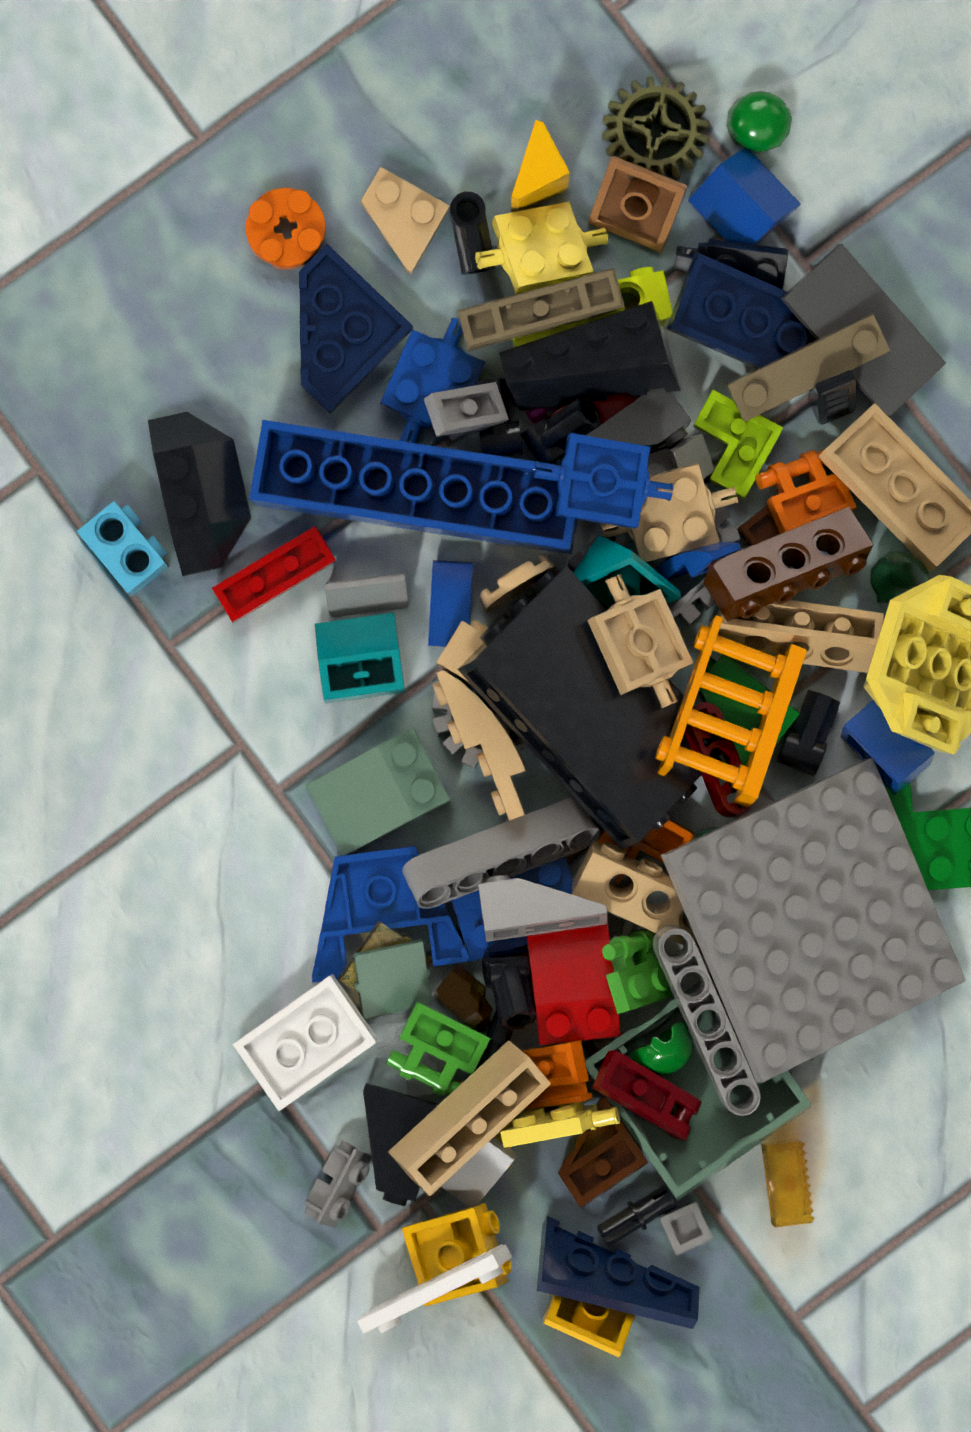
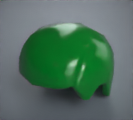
M764 91L750 92L738 98L729 109L726 127L732 141L736 145L743 146L756 153L766 152L780 147L788 137L792 116L786 103L778 96Z
M682 1021L672 1025L670 1029L659 1035V1039L653 1037L650 1045L645 1046L643 1044L639 1049L632 1051V1060L659 1076L681 1069L689 1061L692 1053V1043L685 1022Z

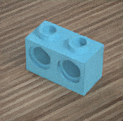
M113 501L76 532L132 598L168 568L162 559L168 553L153 535L147 540L137 529L142 524V521L128 504L121 509ZM112 521L122 523L124 531L120 539L112 542L104 539L103 529L108 523ZM144 552L149 556L148 567L138 573L130 571L128 567L129 558L134 553Z

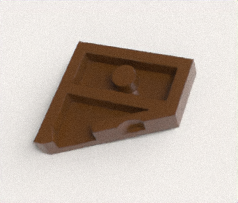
M605 1096L597 1103V1110L612 1108ZM620 1120V1124L597 1127L596 1130L588 1129L580 1134L558 1174L580 1208H583L647 1165L648 1161Z

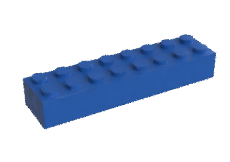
M262 420L249 500L256 506L570 555L573 552L578 519L556 516L559 496L557 481L533 478V472L538 470L534 469L535 461Z

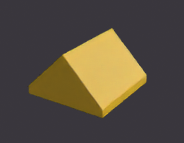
M535 120L512 192L511 212L531 209L568 190L570 172L545 124L538 120Z
M553 1295L543 1316V1324L620 1357L635 1315Z

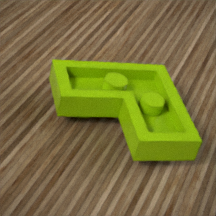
M712 390L693 425L694 428L727 445L709 481L723 489L734 486L736 496L745 499L756 479L755 476L759 474L783 427L761 415L744 422L735 402L715 390Z

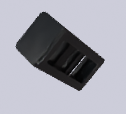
M848 370L818 382L813 387L808 400L819 424H826L854 412L856 408V378L853 371Z

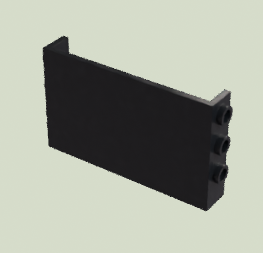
M567 566L555 573L548 569L531 584L535 591L528 598L522 595L507 608L505 612L509 617L502 625L497 621L480 636L484 643L457 670L621 849L639 843L652 828L654 830L661 828L672 817L673 814L670 812V809L677 801L679 803L684 802L698 788L694 783L701 776V772L675 761L673 767L665 776L657 774L661 763L660 760L655 759L658 746L663 736L670 737L684 695L669 679L668 682L678 702L661 708L653 686L638 687L620 695L587 621L607 610ZM684 732L680 746L692 750ZM714 736L703 741L704 745L706 746L717 741V738ZM713 749L709 757L722 761L719 758L722 752Z

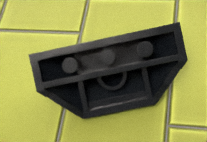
M189 412L148 420L154 461L182 576L220 569L224 566L228 556L251 520L234 439Z

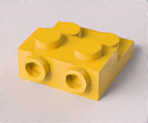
M486 1202L402 1227L418 1285L498 1246L495 1235L500 1232L499 1220L493 1210L488 1211ZM509 1259L501 1265L503 1273L490 1281L481 1284L479 1278H476L425 1303L424 1306L497 1288L509 1281L507 1274H510L512 1270L511 1260Z

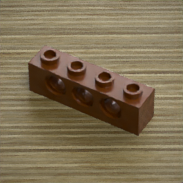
M846 507L712 561L703 583L727 622L740 616L742 618H749L758 613L764 606L774 602L783 604L791 600L798 592L808 588L812 590L820 589L828 584L831 579L842 574L851 576L858 573L866 566L873 543L850 507ZM820 551H824V552L828 553L829 555H825V554L821 553ZM785 565H790V566L794 567L795 569L788 568V567L785 566ZM751 579H756L761 583H755Z

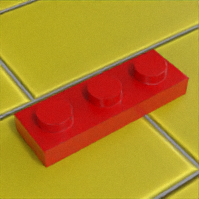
M314 526L212 587V590L234 624L337 561L318 529Z

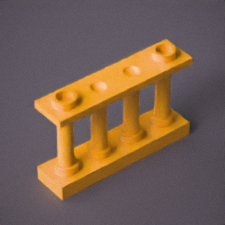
M715 615L708 626H700L695 638L693 648L699 649L670 737L663 736L658 746L655 759L660 760L661 763L657 774L665 776L673 767L675 761L731 782L732 788L738 789L734 802L749 808L758 799L807 649L791 644L783 655L777 654L776 657L719 636L718 632L723 618ZM712 650L770 672L769 676L775 678L771 691L765 690L764 693H760L705 672ZM701 687L757 708V713L762 715L758 729L753 727L751 730L692 709L699 688ZM687 724L744 745V750L750 752L746 766L740 764L739 767H735L680 746Z

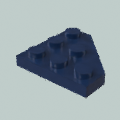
M326 244L299 271L301 387L331 414L414 327L339 254Z

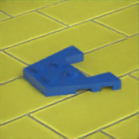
M416 846L336 856L334 858L312 972V983L321 982L332 974L336 979L349 978L344 941L345 935L428 925L433 966L470 962L469 955L444 904L432 908L419 907L402 873L404 865L412 858L420 855Z

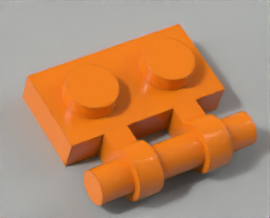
M810 450L800 454L799 459L789 463L777 462L769 465L767 471L755 476L756 483L761 490L774 486L779 492L778 495L770 497L766 503L780 534L846 507H850L852 511L857 508L849 488L835 474L826 475L823 468L826 465L818 457L824 450L818 452ZM802 474L809 477L810 483L795 488L791 479Z

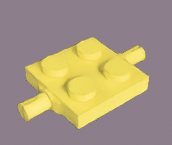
M569 201L495 215L491 224L497 238V249L476 252L475 260L478 263L477 267L479 269L501 265L510 276L515 294L593 274L594 271L587 254V248L607 245L608 234L605 228L583 232L576 222Z
M583 1102L559 1105V1109L552 1110L549 1113H545L544 1107L521 1111L520 1116L515 1117L511 1124L506 1125L495 1138L503 1143L504 1148L582 1134L588 1129L596 1130L597 1127L620 1124V1115L617 1107L597 1110L596 1104L584 1106Z

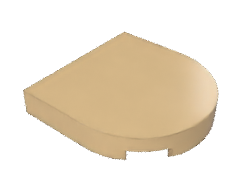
M546 554L539 557L541 562L536 565L527 561L499 578L497 583L500 587L491 592L488 588L483 590L480 594V602L487 614L532 587L531 584L546 570L549 569L552 573H555L556 566L550 556Z

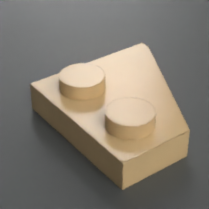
M382 167L379 168L361 199V205L371 220L377 225L380 233L388 245L391 246L406 272L412 275L449 212L450 205Z

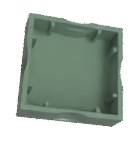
M710 973L709 976H710V978H711V980H712V983H713V985H714V987H715V989H716V992H717V994H718V996H719V999H720V1001H721V1003H722V1005H723V1008H724V1010H725V1012H726V1015H727V1017H728V1019H729V1021H730V1018H729V1016H728V1013H727V1011H726V1009H725V1006H724V1004H723V1002H722V999H721V997H720V994H719V992H718V990H717V987H716V985H715V983H714V980H713V978H712V975H711V973ZM700 981L684 991V993L694 992L698 988ZM675 998L653 1019L641 1026L628 1030L585 1060L587 1071L594 1081L608 1051L616 1050L632 1059V1051L639 1049L643 1044L645 1046L650 1045L653 1037L659 1039V1035L670 1029L672 1025L682 1021L685 1022ZM704 1010L697 1018L698 1028L704 1031L712 1028L716 1022V1015L713 1010ZM688 1030L692 1043V1053L689 1061L681 1069L660 1076L702 1102L698 1114L692 1115L689 1122L691 1131L685 1141L669 1136L662 1128L609 1097H605L612 1107L618 1108L620 1119L678 1201L811 1108V1102L788 1070L763 1083L756 1082L761 1095L759 1106L749 1115H735L720 1102ZM728 1047L717 1050L713 1058L714 1065L719 1068L727 1066L732 1060V1051ZM746 1085L734 1087L730 1092V1102L734 1105L745 1102L748 1098V1087ZM675 1104L670 1112L672 1116H675L678 1109Z

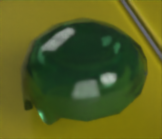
M891 551L883 554L871 568L870 584L877 595L878 603L889 604L891 599L930 580L927 567L919 559L903 551Z

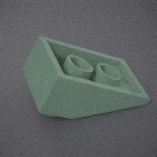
M414 728L370 749L306 785L342 856L348 855L450 803V799Z

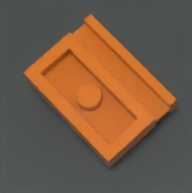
M581 1040L521 1050L529 1056L551 1083L524 1110L593 1099L592 1093H587L585 1081H589Z

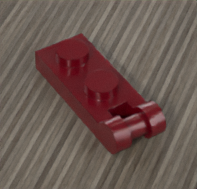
M616 1050L607 1052L592 1086L593 1089L662 1128L669 1136L682 1141L687 1140L691 1131L689 1122L692 1115L698 1114L702 1104L698 1098ZM675 1104L678 1109L675 1116H672L670 1112Z

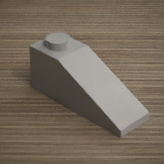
M507 875L493 876L487 878L486 883L478 884L486 942L607 924V907L598 902L520 878L510 879Z

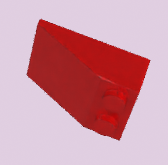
M608 921L605 925L527 936L539 1044L547 1045L621 1036L619 1014H617L606 978L607 974L614 972L611 960L605 959L602 954V948L610 942Z

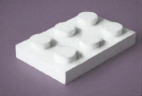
M332 974L232 1045L277 1110L280 1111L379 1042V1039Z

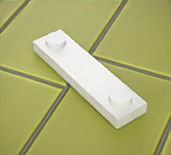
M501 1244L371 1308L361 1315L357 1322L363 1334L376 1327L380 1334L388 1331L402 1322L399 1316L476 1278H479L481 1284L499 1276L503 1273L501 1265L511 1259L512 1255L506 1244Z

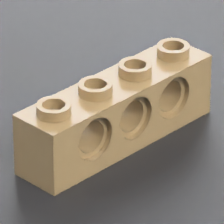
M793 600L783 604L774 602L764 606L758 613L749 618H742L740 616L727 622L720 609L717 615L723 618L718 635L775 657L777 654L783 655L793 644L807 649L803 664L868 673L884 620V613Z
M593 841L572 882V895L604 904L608 912L655 933L664 926H678L690 933L699 953L702 954L690 923L684 917L685 911L670 876L663 873V869L650 860L641 859L638 862L625 856V850L613 843L604 842L601 845ZM625 874L632 879V882L627 887L618 888L612 885L610 880L615 875ZM654 891H662L669 896L666 902L658 905L652 904L647 900L648 895ZM678 934L668 937V939L681 945L684 944L682 937Z

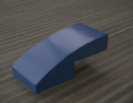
M719 542L676 555L663 562L656 569L667 581L686 574L695 577L707 573L712 561L740 551L742 548L738 542Z
M433 560L428 646L446 647L461 621L470 625L473 562Z

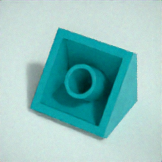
M601 535L597 537L573 572L606 610L615 604V601L605 581L619 574L622 575L621 577L630 596L646 595L661 589L667 604L681 598L680 590L634 552Z

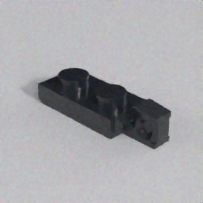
M709 239L708 243H698V248L677 246L674 264L676 271L688 272L693 256L700 253L783 290L788 261V250L786 248Z

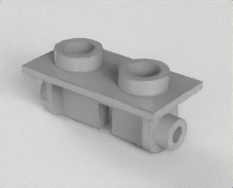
M343 1140L339 1147L334 1146L322 1169V1172L333 1177L331 1184H328L321 1179H317L304 1203L307 1206L304 1213L320 1224L336 1228L338 1222H341L349 1212L350 1199L355 1189L368 1176L372 1155L357 1150L356 1147Z

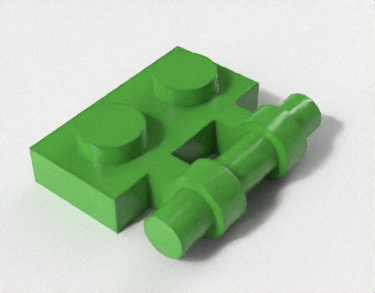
M648 929L637 930L630 937L626 935L615 937L602 948L604 958L612 961L615 971L607 974L606 978L617 1014L674 996L658 959L654 957L653 938L656 933Z
M416 1002L399 1036V1039L413 1046L407 1056L392 1050L386 1064L399 1070L398 1075L408 1080L413 1077L431 1086V1092L443 1097L444 1094L450 1095L461 1085V1083L452 1079L457 1068L471 1075L474 1073L490 1038ZM424 1052L445 1061L440 1073L419 1063Z

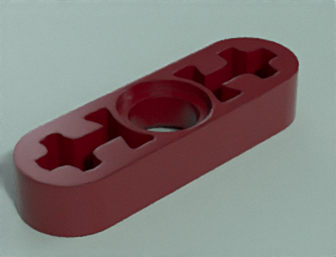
M702 702L692 708L724 720L720 709L712 703ZM687 724L685 734L692 751L709 757L711 751L717 749L725 755L727 764L739 767L740 764L742 765L733 741ZM716 736L717 741L706 746L704 745L703 741ZM701 772L714 808L720 815L734 818L751 809L753 804L749 808L737 803L729 804L727 796L737 793L738 790L732 788L731 782L727 781L720 784V778Z

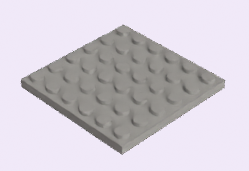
M872 758L857 762L661 855L756 1082L763 1083L966 981Z

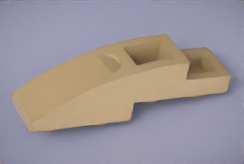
M445 670L437 672L439 681L432 685L440 706L448 704L453 720L448 721L447 725L455 745L463 743L465 750L481 744L483 752L476 755L484 777L492 775L498 790L491 792V796L499 816L507 813L510 821L525 815L511 776L526 771V768L506 729L482 699L463 682Z

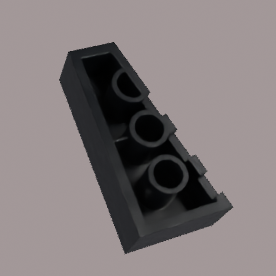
M652 301L499 352L506 384L520 411L569 405L573 399L581 397L590 398L592 402L607 400V395L629 392L630 396L634 397L647 395V390L665 388L666 392L681 391L665 329Z

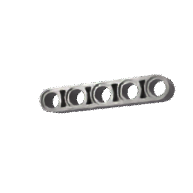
M574 797L418 855L404 865L402 873L418 906L421 908H432L479 890L478 884L486 883L487 878L498 875H507L511 878L590 847L593 841H598L601 831L593 817Z
M664 926L657 931L653 938L654 952L722 1105L735 1115H749L760 1104V1091L695 941L690 933L678 926ZM678 934L683 939V949L677 955L669 956L665 953L664 943L669 936ZM696 972L700 979L698 988L694 992L684 993L680 986L681 979L687 973ZM704 1010H713L716 1015L714 1026L709 1030H700L697 1026L699 1014ZM728 1047L732 1051L731 1062L725 1067H716L713 1061L714 1054L720 1048ZM737 1085H746L749 1092L746 1101L739 1105L732 1104L730 1102V1092Z

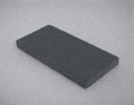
M838 244L781 298L784 304L816 340L871 313L874 314L891 351L850 371H853L856 385L873 404L876 403L888 417L893 415L946 364L942 357L843 244Z

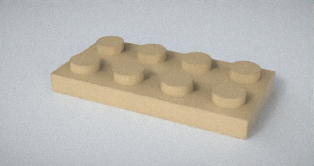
M876 403L865 411L818 456L930 572L940 565L971 534V500Z

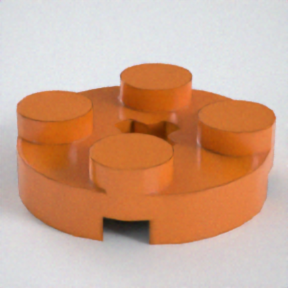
M277 188L263 194L249 208L245 227L247 240L253 253L265 263L283 270L296 269L306 265L320 250L326 236L325 218L318 203L306 191L293 188ZM286 218L289 223L295 222L297 224V228L292 230V237L289 239H284L282 233L276 234L274 231L275 227L280 225V220Z

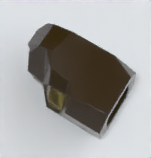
M458 963L432 995L473 1030L484 1032L491 1024L490 1016L493 1010L485 998L486 986Z

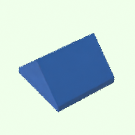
M745 147L721 163L688 199V202L725 241L758 245L801 205L753 152Z

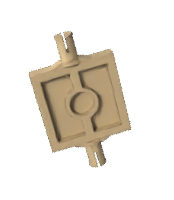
M694 463L650 475V481L673 484V490L670 491L672 498L670 501H667L665 499L647 497L641 507L638 528L633 529L601 523L602 530H605L603 531L605 538L628 532L636 544L639 557L643 561L649 562L719 543L714 523L715 509L734 503L737 504L738 498L734 486L711 493L704 484L699 463Z
M619 574L605 581L615 604L606 612L598 614L587 621L620 695L638 687L653 686L661 708L678 702L668 679L676 671L693 664V660L661 589L646 595L630 596L621 577L622 575Z

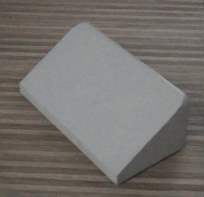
M403 573L333 581L324 584L328 612L332 617L407 608L409 604L406 578Z

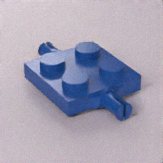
M451 318L443 339L431 338L412 329L380 402V405L398 412L407 421L398 441L406 442L409 433L412 432L408 442L415 443L421 428H433L424 402L425 397L435 392L475 386V383H477L485 361L465 353L458 346L463 334L461 322L455 335H453L459 319Z
M573 433L567 436L565 456L560 465L536 461L534 469L538 470L533 472V478L557 481L559 496L556 516L633 529L639 527L641 507L647 497L670 501L672 498L670 491L673 490L672 483L650 481L647 467L650 453L649 446Z

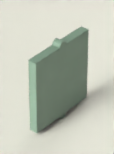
M421 939L353 954L357 980L353 987L358 991L361 1015L364 1019L413 1009L416 1002L425 1006L431 1005L428 982L431 971L426 967L424 944Z

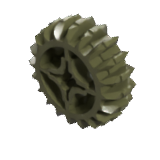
M648 76L646 88L642 89L637 80H633L631 82L633 94L631 95L623 88L618 90L617 96L622 103L611 100L608 103V109L614 115L603 116L602 124L613 128L602 132L603 141L614 142L606 148L607 156H614L620 153L621 155L618 157L665 177V172H669L672 179L677 181L681 177L678 166H681L690 173L694 169V164L690 158L695 160L703 158L704 152L697 146L708 145L709 137L700 132L709 129L710 122L706 119L697 118L705 113L706 108L704 105L691 107L697 99V94L693 91L683 97L684 83L679 82L674 90L669 89V77H663L661 87L655 86L653 76ZM655 102L654 109L649 115L634 116V119L626 118L635 107L643 103ZM667 104L681 113L686 121L688 130L681 129L680 124L673 123L668 119L666 114ZM657 114H660V136L656 138L655 146L651 147L652 136L650 129L652 123L656 121ZM623 130L631 132V136L639 138L644 143V157L630 148L625 140ZM677 142L686 143L675 155L656 160L658 150L662 146L667 144L677 145Z

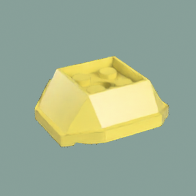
M938 575L890 600L864 689L882 710L892 732L937 751L952 755L961 747L960 742L971 734V585L951 576Z

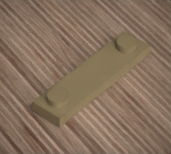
M611 268L457 311L468 351L619 311L625 309L615 270Z
M871 313L726 385L743 421L746 422L813 389L818 382L859 367L891 350L874 314Z

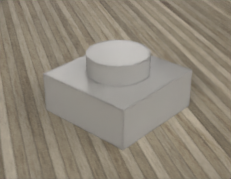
M696 1200L659 1217L676 1256L713 1239Z

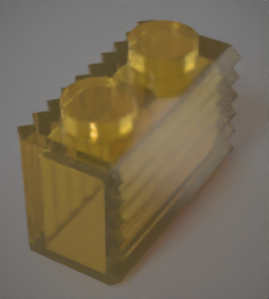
M798 1139L761 1143L771 1225L774 1227L812 1223L815 1219L811 1216L814 1210L810 1205L813 1202L808 1199L812 1193L808 1191L811 1185L807 1183V1180L810 1177L805 1174L809 1170L804 1166L807 1163V1160L803 1158L806 1152L802 1150L805 1144Z

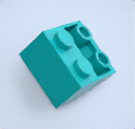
M394 613L314 624L325 704L405 693Z

